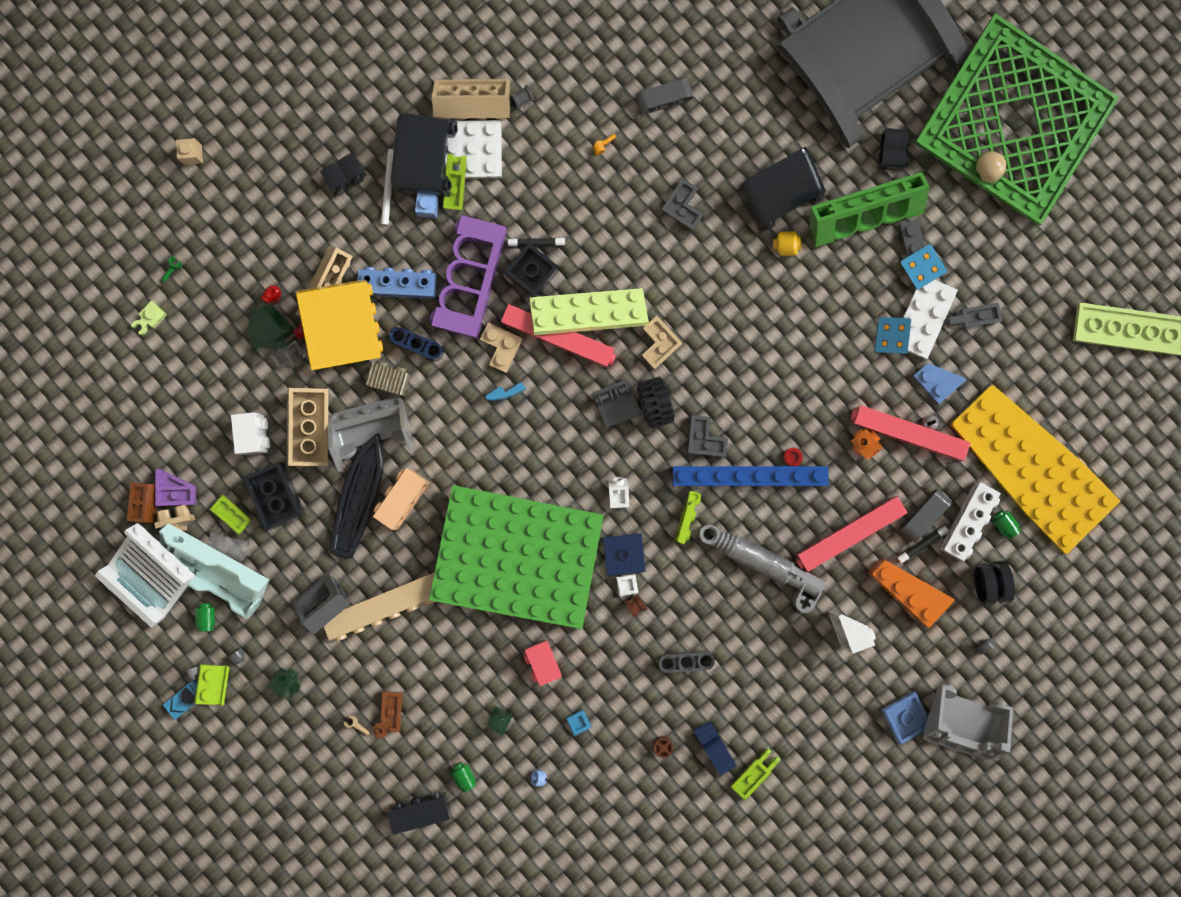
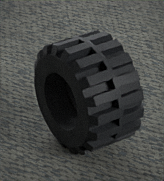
M659 376L637 383L640 404L648 426L653 429L673 423L675 418L674 410L664 380Z

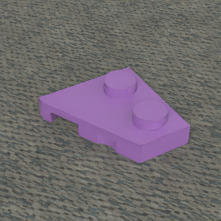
M155 469V506L196 505L195 485L161 469Z

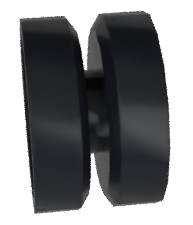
M1006 560L993 561L991 565L989 563H978L974 566L975 590L979 602L983 606L995 605L997 601L1002 604L1011 603L1014 600V578Z

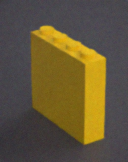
M365 279L295 291L311 370L381 358L380 352H383L381 340L378 341L377 333H380L378 322H374L373 317L376 314L375 304L371 303L370 295H373L372 286L367 284Z

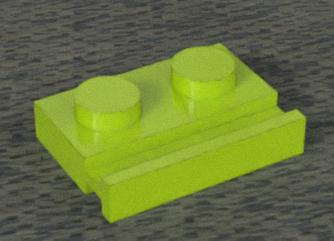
M199 665L194 698L195 704L224 705L229 674L228 665Z

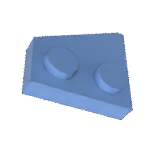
M929 363L925 364L912 376L937 405L966 381L964 377Z

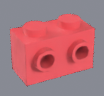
M547 639L525 649L526 653L523 655L527 665L531 664L533 668L531 675L535 683L538 682L542 686L562 677Z

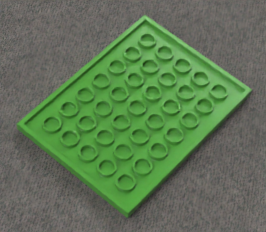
M452 485L429 600L582 629L604 515Z

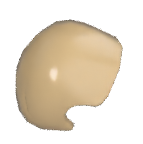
M997 152L983 153L977 160L976 172L980 174L981 181L997 182L1006 171V161Z

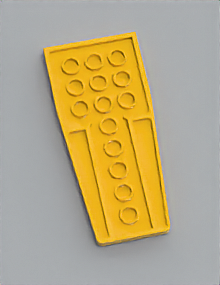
M995 386L987 387L951 423L952 428L962 440L971 442L969 446L971 451L1020 510L1063 554L1067 555L1120 502L1079 458Z

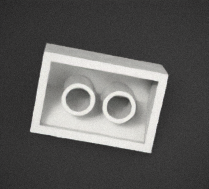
M828 611L841 648L854 654L875 646L873 640L876 637L872 628L869 629L868 626L835 611Z

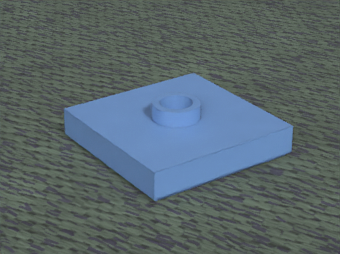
M915 691L881 709L897 744L901 745L924 731L928 716Z

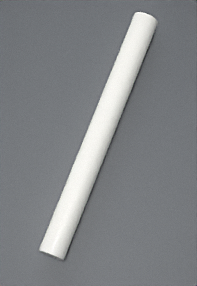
M388 149L381 216V225L385 226L389 223L393 149Z

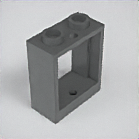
M327 573L293 601V605L296 609L294 613L300 619L299 625L305 631L309 630L315 634L347 608L350 602L341 584L330 573ZM329 594L331 595L326 601H324L320 606H318L308 615L307 612H309L313 607H315Z

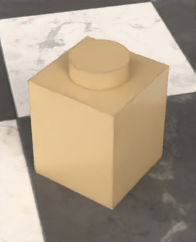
M195 138L176 140L177 159L184 165L203 163L202 145Z

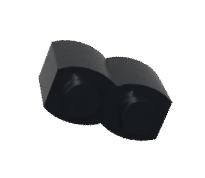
M885 128L882 131L878 160L879 169L901 171L904 169V166H907L909 156L906 155V148H909L911 143V137L908 136L907 130Z
M354 153L344 156L320 171L333 194L344 193L347 191L348 186L360 184L364 181V177L367 176Z

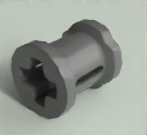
M528 85L524 86V89L519 92L510 94L517 109L521 108V105L526 102L535 100Z

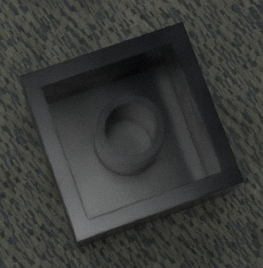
M528 242L507 268L505 275L531 297H538L558 273L559 266Z

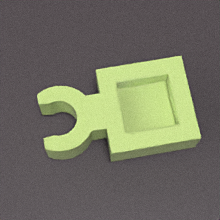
M151 300L138 314L142 318L134 321L131 326L137 328L138 325H141L142 329L138 333L144 335L147 333L149 325L155 328L167 314Z

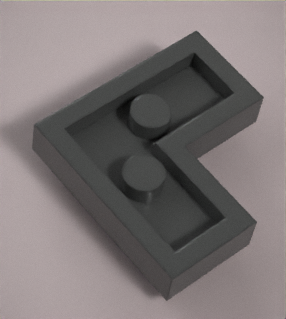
M682 178L661 211L686 228L694 231L704 215L689 205L698 188Z
M691 415L688 454L726 457L728 438L709 436L711 417Z

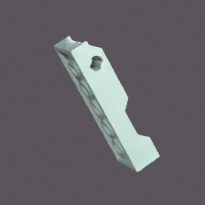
M169 523L160 530V544L195 575L189 583V587L196 591H210L226 600L232 611L246 619L256 611L261 603L269 579ZM155 562V565H157L164 573L168 574Z

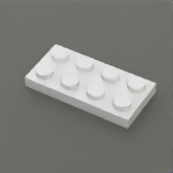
M933 280L920 289L915 288L903 318H911L912 320L908 346L909 353L925 360L928 359L958 291L957 289L937 280Z

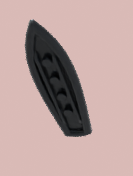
M378 433L365 443L354 458L341 490L329 546V552L340 558H353L377 500L382 481L384 461L382 443Z

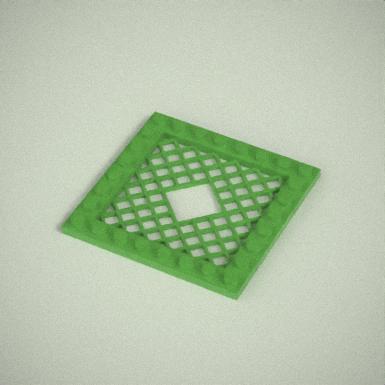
M995 13L914 143L1040 226L1051 211L1119 97ZM1007 48L1009 58L1000 59L998 49ZM994 52L996 60L988 62ZM1022 58L1024 68L1016 70L1014 60ZM1010 61L1012 71L1003 73L1001 63ZM997 64L999 74L990 75L988 65ZM985 68L986 76L978 78L982 70ZM1038 69L1040 79L1031 80L1029 71ZM1025 72L1027 81L1019 83L1017 73ZM1012 74L1014 84L1006 86L1004 76ZM1000 77L1002 87L993 89L991 79ZM1053 79L1055 89L1047 91L1045 81ZM987 80L989 90L980 91L978 81ZM1041 82L1043 92L1034 94L1032 84ZM975 84L976 92L968 94ZM1028 85L1030 95L1021 96L1019 86ZM1015 88L1017 97L1009 99L1007 89ZM1003 90L1005 100L996 102L994 92ZM1069 90L1071 100L1062 101L1060 91ZM990 93L992 103L983 105L982 94ZM1056 93L1058 102L1050 104L1048 94ZM1043 95L1045 105L1037 107L1035 97ZM977 96L979 106L971 107L969 97ZM1031 98L1039 134L1005 141L997 105ZM965 99L966 108L958 110ZM1084 100L1086 110L1078 112L1076 102ZM1072 103L1073 113L1065 115L1063 105ZM993 106L995 116L986 118L984 108ZM1059 106L1061 116L1053 117L1051 107ZM1046 108L1048 118L1040 120L1038 110ZM980 109L982 119L973 120L972 110ZM968 112L969 122L961 123L959 113ZM1085 114L1080 122L1079 115ZM955 116L957 124L948 126ZM1074 116L1076 126L1068 128L1066 118ZM996 119L998 129L989 131L987 121ZM1062 119L1064 129L1055 130L1053 120ZM983 122L985 132L977 134L975 124ZM1049 122L1051 132L1043 133L1041 123ZM970 125L972 135L964 136L962 126ZM958 128L960 138L951 139L949 129ZM1075 130L1070 138L1069 131ZM999 132L1001 143L992 144L990 134ZM1065 132L1067 142L1058 144L1057 133ZM986 135L988 145L979 147L977 137ZM1052 135L1054 145L1046 146L1044 136ZM973 138L975 148L967 150L965 140ZM1040 138L1041 148L1033 149L1031 139ZM1027 140L1029 150L1020 152L1018 142ZM961 141L962 149L952 142ZM1014 143L1016 153L1008 155L1006 145ZM1002 146L1007 168L1005 172L1008 173L1009 180L1002 176L994 183L981 181L980 174L976 172L977 160L981 156L980 150L989 148L990 152L994 151L993 147ZM1060 146H1065V148L1063 149L1062 153H1060V148H1059V147H1060ZM1055 148L1057 158L1049 159L1047 149ZM976 151L978 159H976L969 153ZM1042 151L1044 161L1036 162L1034 152ZM1030 153L1032 163L1023 165L1021 155ZM1017 156L1019 166L1011 168L1009 158ZM1055 161H1056V163L1054 164V166H1053L1052 169H1051V168H1050V162H1055ZM1045 164L1047 174L1039 175L1037 165ZM1033 166L1035 177L1026 178L1024 168ZM1020 169L1022 179L1014 181L1012 171ZM1046 177L1045 181L1041 185L1040 178ZM1036 180L1038 190L1029 192L1027 181ZM1023 182L1024 190L1015 184Z

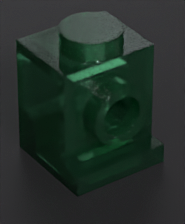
M496 706L487 723L491 725L489 729L504 735L513 714Z

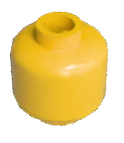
M796 231L779 232L777 238L773 240L774 250H777L780 256L797 255L798 251L802 249L801 235H798Z

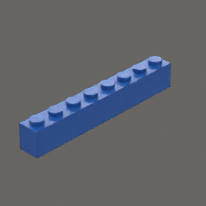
M673 466L672 486H829L828 466Z

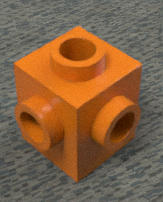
M861 429L853 435L854 439L851 440L854 444L852 448L858 456L862 454L867 460H870L884 449L878 442L880 437L874 430L870 432L868 429Z

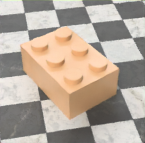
M406 468L399 472L396 480H398L396 484L388 488L385 493L387 497L383 502H379L374 509L375 514L373 517L392 530L400 528L430 484V481L412 469Z

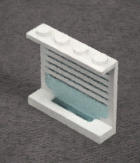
M137 523L125 530L124 533L127 535V538L110 563L98 570L95 577L152 628L165 618L195 575Z

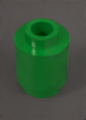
M1000 510L994 514L992 522L1004 537L1006 536L1008 539H1011L1021 532L1020 525L1008 510Z
M211 603L198 604L199 607L195 608V627H197V631H213V626H215V607H211Z
M458 762L452 766L453 770L450 774L459 790L461 789L465 793L476 786V779L467 763Z

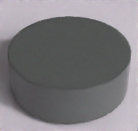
M988 638L980 643L976 650L982 655L993 648L996 642L992 638Z

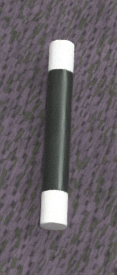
M565 238L508 239V247L526 246L528 242L533 246L565 245Z
M943 526L898 556V561L902 564L947 534L949 530L946 526Z

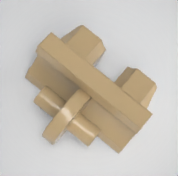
M187 505L175 507L177 516L175 518H171L168 509L158 511V522L154 523L155 529H162L169 523L181 531H186L187 526H180V524L195 521V517L190 514Z

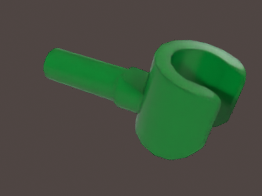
M175 256L169 258L170 267L161 279L166 282L174 270H179L182 267L180 260L176 265H173L176 260Z

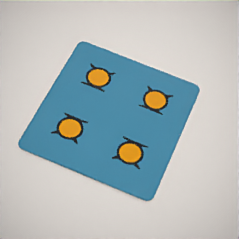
M931 244L901 261L902 266L917 289L924 287L947 273V269Z
M880 317L875 352L907 354L911 318Z

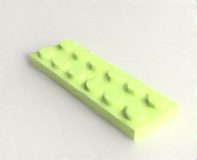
M643 288L529 298L534 335L648 326L649 323Z
M1078 303L1073 341L1181 356V316Z

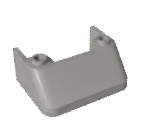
M392 397L336 412L328 418V449L338 472L342 471V459L351 458L356 453V447L364 445L376 433L380 435L381 440L392 437L395 443H406L409 452H414L407 414L400 397Z

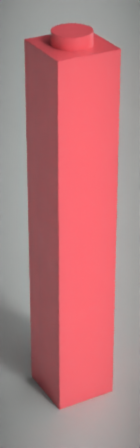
M508 304L501 323L507 327L607 368L615 360L614 348L576 332L534 335L531 313Z
M862 405L857 406L856 409L854 408L850 416L852 420L851 425L868 429L869 431L874 430L877 434L956 461H965L971 443Z
M894 496L795 554L797 557L795 562L800 569L809 572L907 514V511L898 496Z

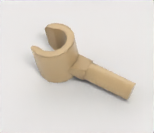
M348 716L353 720L352 725L346 721L344 722L347 728L354 727L367 736L370 734V731L358 723L356 716Z

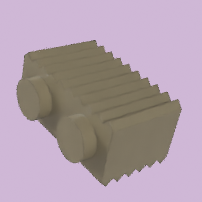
M377 361L376 364L371 363L365 385L404 397L410 374L406 373L407 369L395 366V369L388 368V364Z

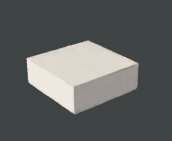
M635 574L616 577L619 596L638 593Z

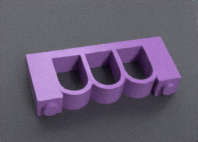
M461 215V219L457 220L455 225L458 238L453 244V251L457 260L449 264L446 270V277L450 286L442 290L439 296L441 308L436 307V310L432 311L430 322L432 323L431 326L435 329L478 340L507 229L505 226ZM467 241L493 246L488 265L462 258L459 255L460 246ZM465 266L485 271L481 291L455 284L452 281L454 270ZM452 292H461L479 297L474 317L447 309L445 306L446 297Z

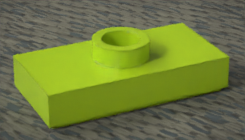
M222 495L210 508L216 516L237 534H241L253 520L225 495Z

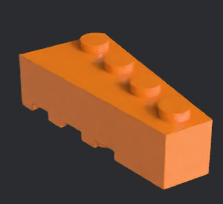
M880 559L868 572L883 589L924 627L930 628L955 601L952 597L886 560Z

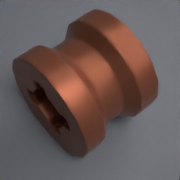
M637 593L633 595L631 600L624 601L634 618L638 616L639 612L647 610Z
M660 736L655 739L653 743L655 754L660 758L669 757L673 752L671 740L666 736Z

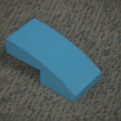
M522 382L507 392L500 386L485 397L488 401L505 400L526 391V388Z

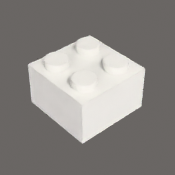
M255 412L231 415L235 454L246 456L268 453L270 441L266 437L268 422L264 415Z

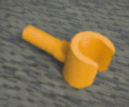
M612 134L603 141L595 142L593 146L595 154L604 153V145L615 139L616 135Z

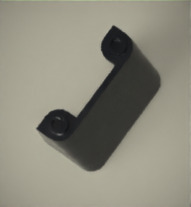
M400 114L398 116L391 171V185L395 190L408 197H417V193L449 197L452 183L444 175L447 139L454 138L457 134V121L450 118L416 114Z
M807 147L801 148L747 179L739 186L737 191L759 231L764 228L766 231L773 228L778 218L808 201L814 200L815 203L825 197L824 194L826 193L824 184Z

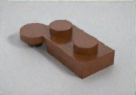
M382 692L381 722H378L373 727V733L376 737L383 738L389 731L400 732L403 692Z

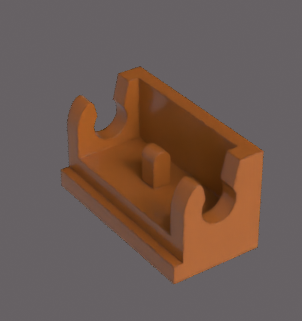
M131 482L127 521L155 523L157 506H155V484Z

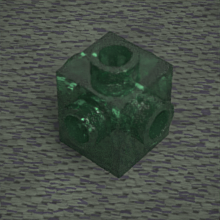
M281 667L273 675L268 688L287 701H290L292 696L299 691L302 681L297 677L299 675L291 668L285 670Z

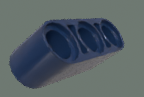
M395 327L390 331V340L401 348L432 361H439L444 355L443 348L432 340L401 327ZM398 332L404 333V338L401 341L395 340V335ZM415 340H421V346L418 349L412 347V343ZM433 347L439 348V353L436 356H430L429 352Z

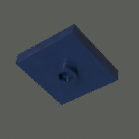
M641 533L603 537L607 576L646 572Z

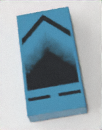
M192 680L163 704L174 720L178 719L195 704L194 698L197 681Z

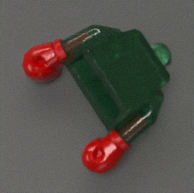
M276 285L267 287L260 300L249 311L247 332L253 337L250 345L254 349H260V347L264 349L270 347L273 349L282 348L304 338L302 323L294 330L292 325L272 305L277 304L282 296L281 289Z

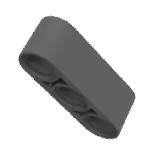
M687 78L646 89L636 94L642 114L682 104L694 98Z
M935 489L903 523L900 530L913 542H917L948 509L952 501L940 490Z
M708 651L664 653L658 658V666L665 673L709 670L715 664L713 655ZM705 655L709 656V664L702 665L700 662L701 658ZM690 657V665L682 666V658ZM665 658L672 660V665L668 668L662 666V661Z

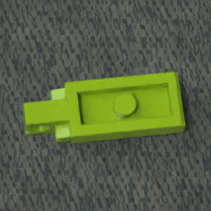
M689 491L681 514L675 542L685 544L689 540L691 535L689 527L696 517L694 509L696 505L700 504V493Z

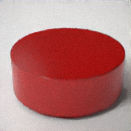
M789 448L783 454V461L787 466H798L802 462L803 455L797 448Z

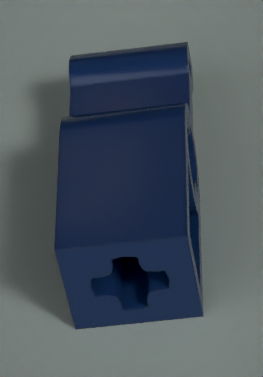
M710 720L693 730L720 776L737 766Z

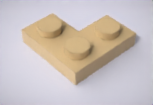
M658 316L653 318L648 323V326L643 328L655 343L642 354V357L655 370L683 343Z
M488 323L480 340L497 348L489 365L507 373L523 338Z

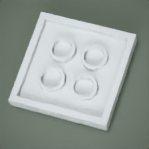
M501 120L457 121V134L454 138L447 139L445 175L447 155L454 154L456 157H461V155L467 156L465 179L502 178ZM453 164V170H460V165Z

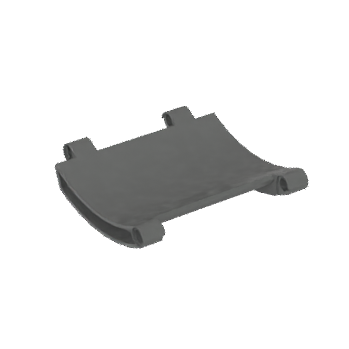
M835 0L806 21L800 17L794 7H791L777 17L780 27L787 35L775 42L774 47L789 61L811 89L832 122L842 143L847 148L852 147L865 137L857 123L858 117L943 57L949 69L956 73L970 53L958 27L941 0Z

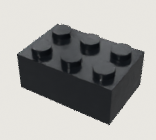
M283 462L274 463L243 477L265 531L274 530L306 515Z

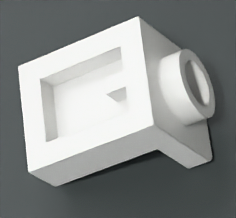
M614 477L609 479L610 508L629 507L627 478Z

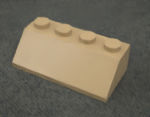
M510 79L435 80L432 93L433 117L458 118L460 120L468 118L480 120L486 118H510Z
M287 389L286 466H328V389Z

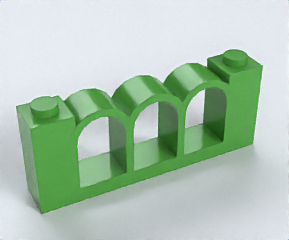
M920 172L811 206L809 233L815 247L834 242V239L849 237L857 230H872L883 222L890 224L898 222L903 218L908 219L924 214L930 187L923 173Z

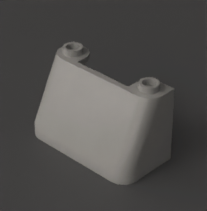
M943 684L936 690L925 724L923 739L981 759H997L1010 753L1014 708L1006 706L1003 702H994V704L986 706L958 697L957 690L953 686Z

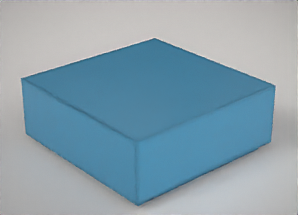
M583 709L566 717L574 736L592 728Z

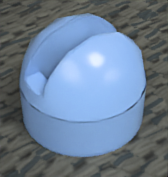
M534 770L531 775L532 785H545L546 773Z

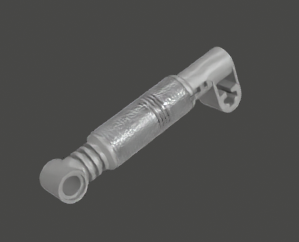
M710 524L700 527L698 537L702 542L712 547L715 545V548H719L720 551L724 550L727 557L738 563L740 562L750 569L752 568L763 575L765 574V576L782 584L787 583L797 588L793 598V605L798 611L809 613L814 609L825 586V580L796 567L788 559H784V557L762 546L760 547V545L758 546L739 535H731L730 537L729 533L725 534V531L721 532V529ZM710 528L713 531V537L705 539L703 533L706 529ZM804 591L812 595V600L801 595L802 592ZM800 600H805L808 604L802 606Z

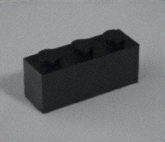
M440 791L431 793L429 797L424 799L421 796L415 797L409 803L403 804L402 801L394 803L387 812L393 835L447 821L452 816L447 794H441Z

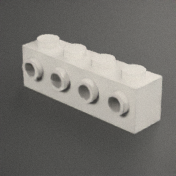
M981 482L974 483L939 550L959 561L969 559L973 552L971 548L981 538L983 526H986L991 519L990 513L992 509H995L1000 502L999 496L1001 493Z

